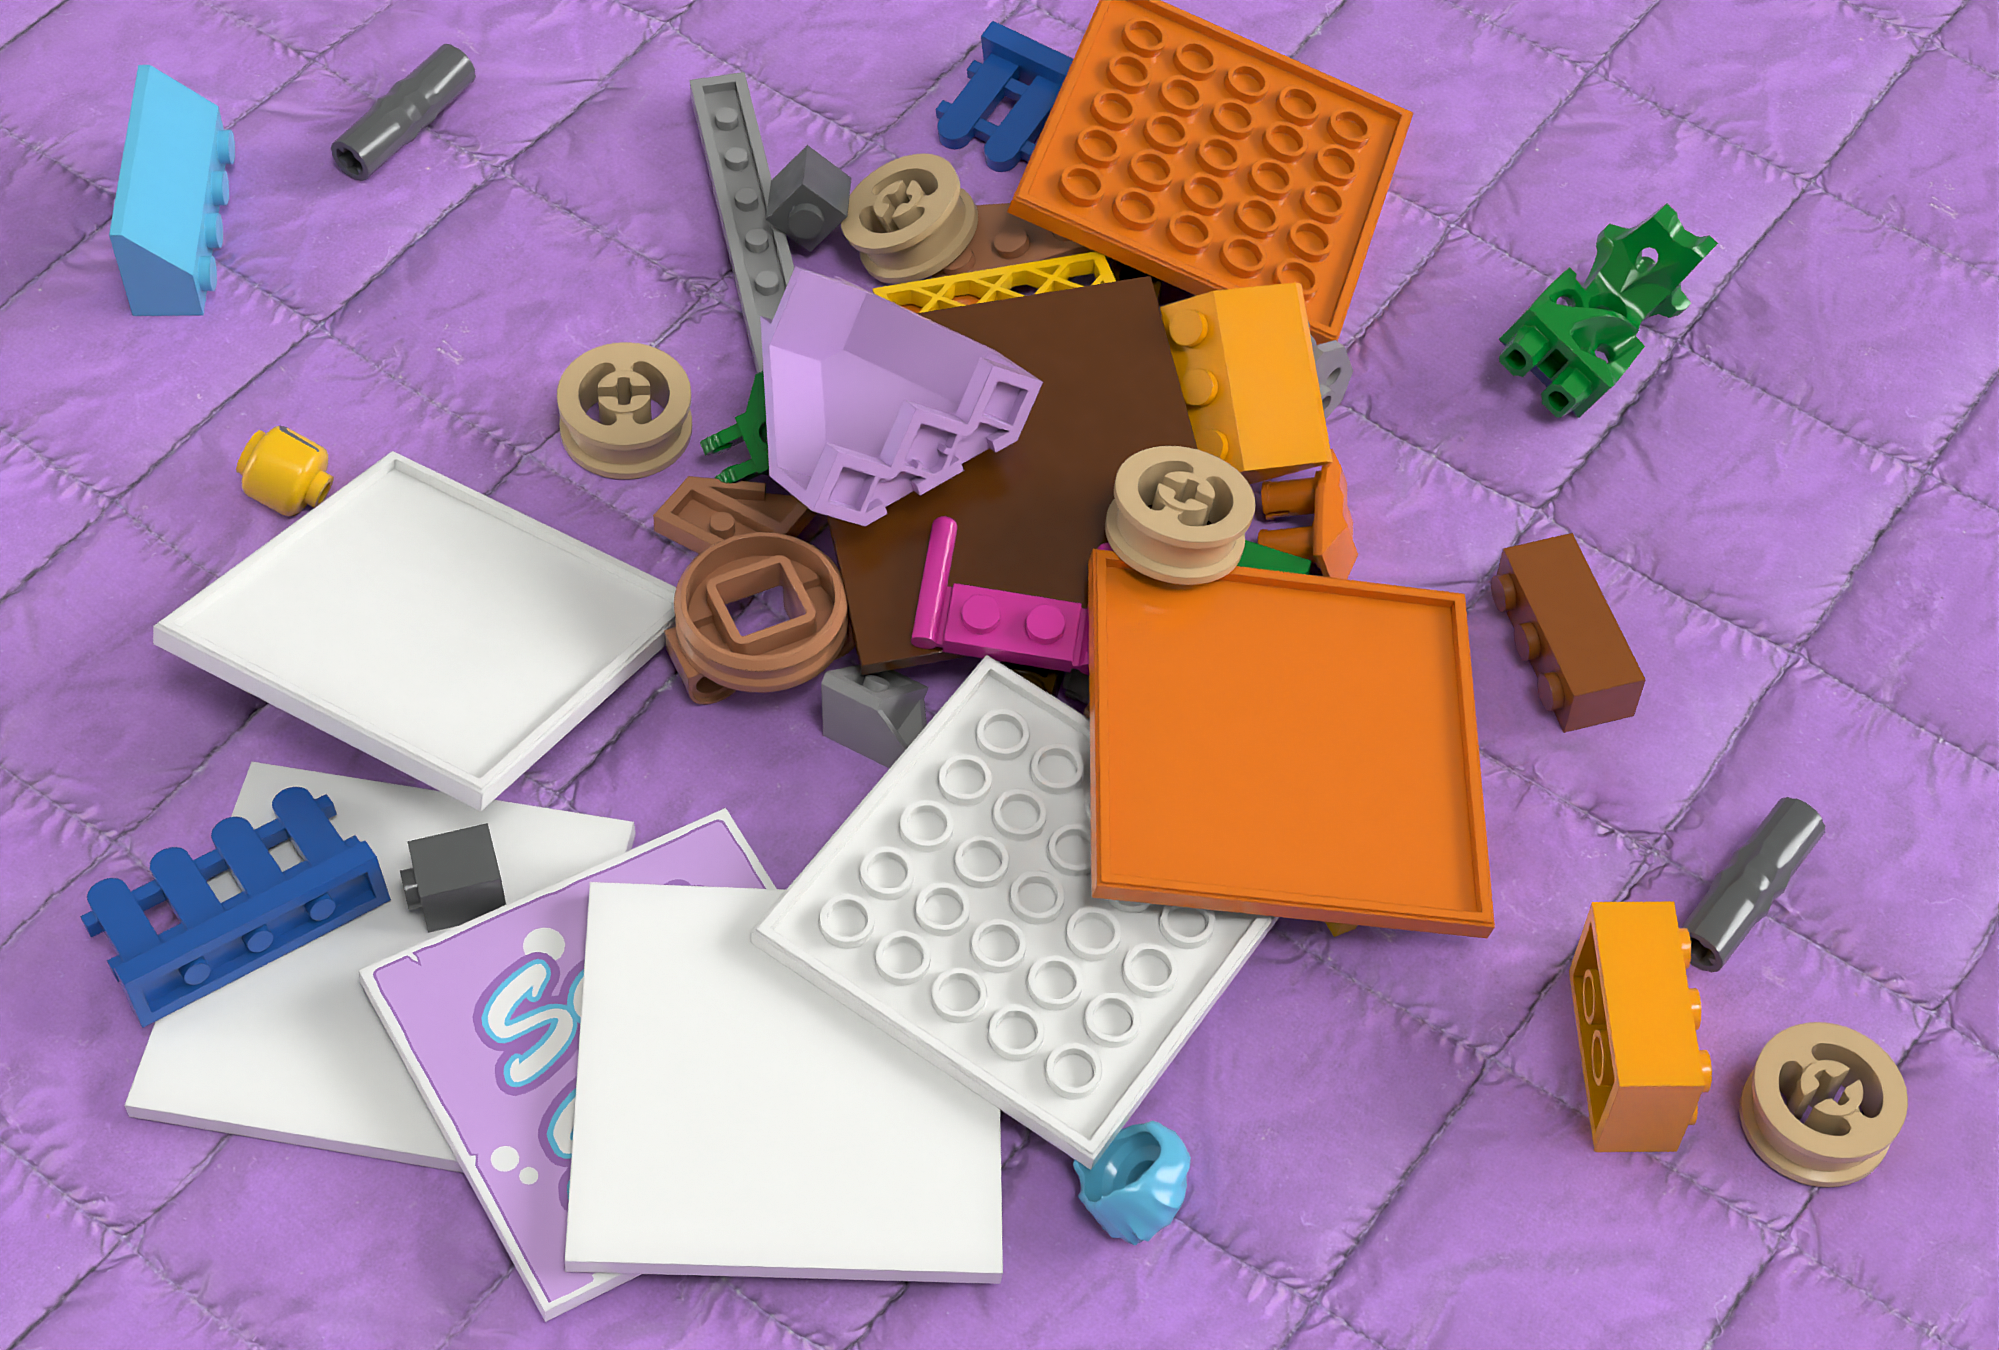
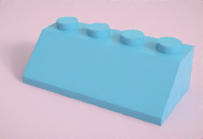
M138 65L109 237L133 316L204 315L207 291H215L217 285V268L212 254L213 248H221L223 243V223L219 213V206H227L229 202V181L225 166L226 164H233L235 160L234 134L232 130H224L219 106L151 65Z

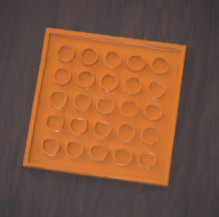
M1099 0L1007 213L1196 296L1215 290L1300 283L1302 285L1307 319L1310 325L1309 331L1316 344L1319 345L1334 340L1338 342L1414 113L1164 1Z

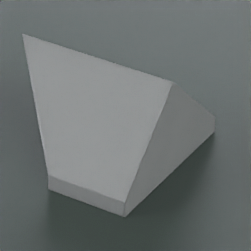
M859 664L827 671L821 683L823 736L890 769L927 725L924 698L929 687L894 670L861 675Z

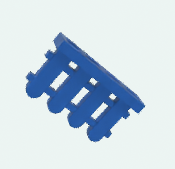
M992 21L981 35L984 63L973 60L966 69L967 77L970 81L952 104L942 100L935 110L936 117L940 119L937 125L939 140L944 147L948 149H961L968 145L975 136L986 141L984 153L987 166L996 172H1006L1013 169L1021 159L1029 162L1036 146L1033 142L1044 128L1073 58ZM1005 96L1017 101L999 126L987 121Z
M286 788L280 791L272 801V808L276 816L275 820L253 829L245 818L229 817L223 819L215 825L211 833L216 849L192 860L186 850L179 847H169L156 853L150 861V871L154 880L130 891L123 880L118 878L103 879L90 888L87 894V901L92 911L80 916L91 938L104 932L118 954L107 960V963L117 982L120 981L130 1007L142 1028L391 900L377 856L365 840L360 842L356 835L343 841L329 821V818L337 815L333 802L327 794L314 799L305 788ZM289 839L304 861L282 872L268 849ZM229 870L242 892L220 903L206 880ZM167 901L180 924L157 935L144 911Z

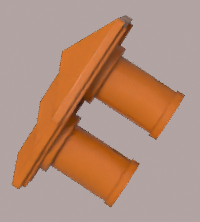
M1332 448L1333 463L1322 465L1321 470L1316 471L1315 477L1274 482L1263 481L1261 500L1266 520L1315 514L1312 526L1259 530L1258 544L1311 560V563H1315L1321 569L1323 577L1348 579L1358 557V552L1353 541V519L1347 505V481Z

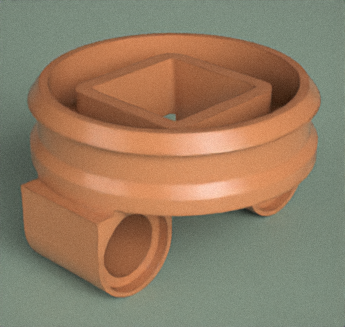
M756 532L741 534L722 540L701 552L686 567L678 581L674 595L676 627L664 631L666 649L691 700L697 704L705 705L722 701L736 690L759 693L786 690L811 680L823 672L834 660L848 654L855 647L840 570L823 551L814 545L796 537L779 533ZM782 586L784 610L790 620L741 636L725 605L771 588Z

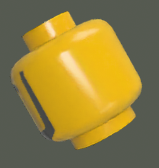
M281 425L273 427L267 433L262 430L255 432L243 449L236 466V472L242 475L243 492L285 516L297 515L307 504L313 508L321 504L329 493L334 481V476L326 473L329 461L327 450L294 430Z

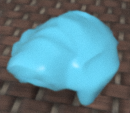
M1150 1121L1131 1125L1120 1130L1091 1170L1074 1159L1073 1167L1079 1175L1081 1192L1078 1198L1101 1225L1102 1229L1107 1231L1112 1238H1122L1132 1245H1137L1143 1240L1148 1242L1157 1232L1171 1224L1174 1216L1182 1206L1187 1188V1172L1190 1168L1191 1157L1178 1134L1161 1123Z

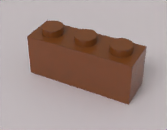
M1573 533L1503 548L1497 575L1491 579L1492 597L1497 609L1500 612L1506 611L1514 627V641L1518 654L1523 661H1530L1538 678L1537 687L1540 700L1547 711H1554L1563 733L1633 717L1646 679Z

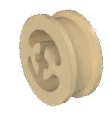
M913 154L884 164L870 173L856 186L850 194L848 217L841 222V228L849 243L860 251L861 261L872 277L885 283L901 284L927 278L953 262L965 250L974 236L978 224V210L971 196L964 189L960 188L959 177L951 163L933 154Z
M632 342L602 345L577 357L565 369L560 378L557 388V403L560 413L561 440L569 456L584 469L613 479L647 477L668 468L676 462L689 445L692 435L690 382L682 366L664 351L649 345ZM651 399L658 402L664 408L663 412L653 420L651 415ZM597 402L599 405L600 423L586 414L589 408Z
M1159 446L1145 449L1129 457L1118 470L1114 484L1115 499L1107 511L1105 533L1114 552L1127 565L1146 576L1168 583L1183 585L1212 582L1229 574L1241 559L1245 546L1244 533L1251 525L1255 512L1254 493L1248 481L1237 469L1212 454L1181 446Z
M1809 1022L1791 1026L1779 1032L1767 1042L1741 1092L1739 1113L1742 1128L1750 1145L1771 1168L1789 1179L1806 1185L1840 1187L1865 1178L1882 1162L1890 1144L1897 1137L1907 1115L1908 1096L1904 1079L1891 1057L1873 1040L1853 1029L1838 1024ZM1842 1085L1846 1089L1837 1103L1833 1099ZM1781 1093H1783L1787 1098L1786 1105L1782 1099ZM1809 1105L1813 1109L1803 1124L1800 1122V1119ZM1859 1105L1861 1106L1864 1115L1860 1112Z

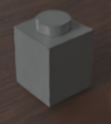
M807 145L771 180L766 220L811 252L848 217L852 178Z
M488 823L407 841L413 868L400 870L408 909L412 910L422 907L428 933L462 925L506 905L501 875Z

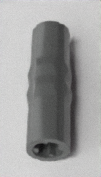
M443 44L407 77L396 82L386 95L378 98L367 113L332 143V156L341 170L356 180L364 181L401 147L412 142L421 129L429 126L448 104L474 82L476 75L471 60L459 48L451 44Z
M1790 797L1781 798L1748 841L1733 853L1727 867L1715 876L1709 891L1680 927L1687 928L1690 934V964L1711 973L1718 972L1754 925L1768 914L1773 901L1784 893L1792 875L1825 833L1826 826L1823 823L1822 817L1809 804Z

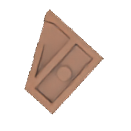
M688 476L656 511L653 519L655 532L700 554L722 540L741 534L771 532L797 537L817 512L810 510L792 495L766 493V483L748 481L724 483L715 478Z

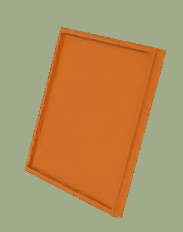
M1092 550L1088 560L1092 898L1486 939L1495 928L1465 594L1236 566L1229 574L1212 582L1194 585L1174 584L1151 578L1127 565L1114 551Z

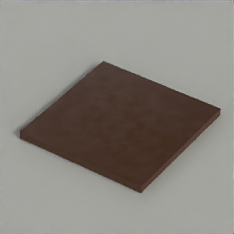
M1151 276L916 313L997 351L1043 383L1016 442L998 452H994L990 448L962 463L964 471L922 495L913 491L886 506L887 514L867 526L827 516L836 561L846 592L847 611L861 675L968 657L966 655L943 652L942 647L922 649L911 643L932 523L941 516L950 517L957 523V534L948 587H953L954 583L1081 603V608H1088V560L1093 549H1097L1103 543H1109L1105 533V520L1109 506L1115 499L1114 484L1121 465L1132 455L1153 447L1181 446L1198 450Z

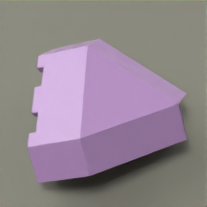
M795 266L773 320L760 316L769 475L810 510L862 526H867L887 514L885 507L907 494L915 491L917 494L922 495L964 471L962 463L990 448L994 452H998L1016 442L1043 383L1005 356L985 345L840 277L835 276L833 279Z

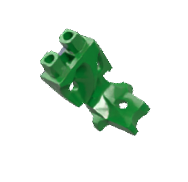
M1668 203L1640 224L1630 229L1609 223L1598 234L1596 242L1597 255L1583 287L1576 280L1577 274L1570 267L1565 270L1498 339L1505 346L1499 356V362L1513 376L1524 377L1531 371L1546 386V389L1540 394L1542 404L1556 418H1561L1571 411L1580 418L1617 383L1645 347L1636 337L1641 322L1657 314L1671 318L1680 315L1689 307L1691 302L1681 290V282L1718 243L1710 235L1699 237L1685 230L1678 219L1677 212ZM1649 247L1655 249L1658 253L1657 263L1650 257H1642V250ZM1561 297L1566 300L1568 306L1556 304L1557 300ZM1595 351L1604 353L1608 360V363L1605 360L1598 358L1595 354Z

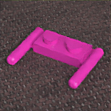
M947 516L936 518L932 523L911 643L922 649L942 647L943 652L978 658H984L988 655L997 661L1071 672V668L1089 675V605L1087 609L1081 608V603L954 583L953 587H948L957 534V523ZM1103 543L1097 548L1114 551L1109 543Z

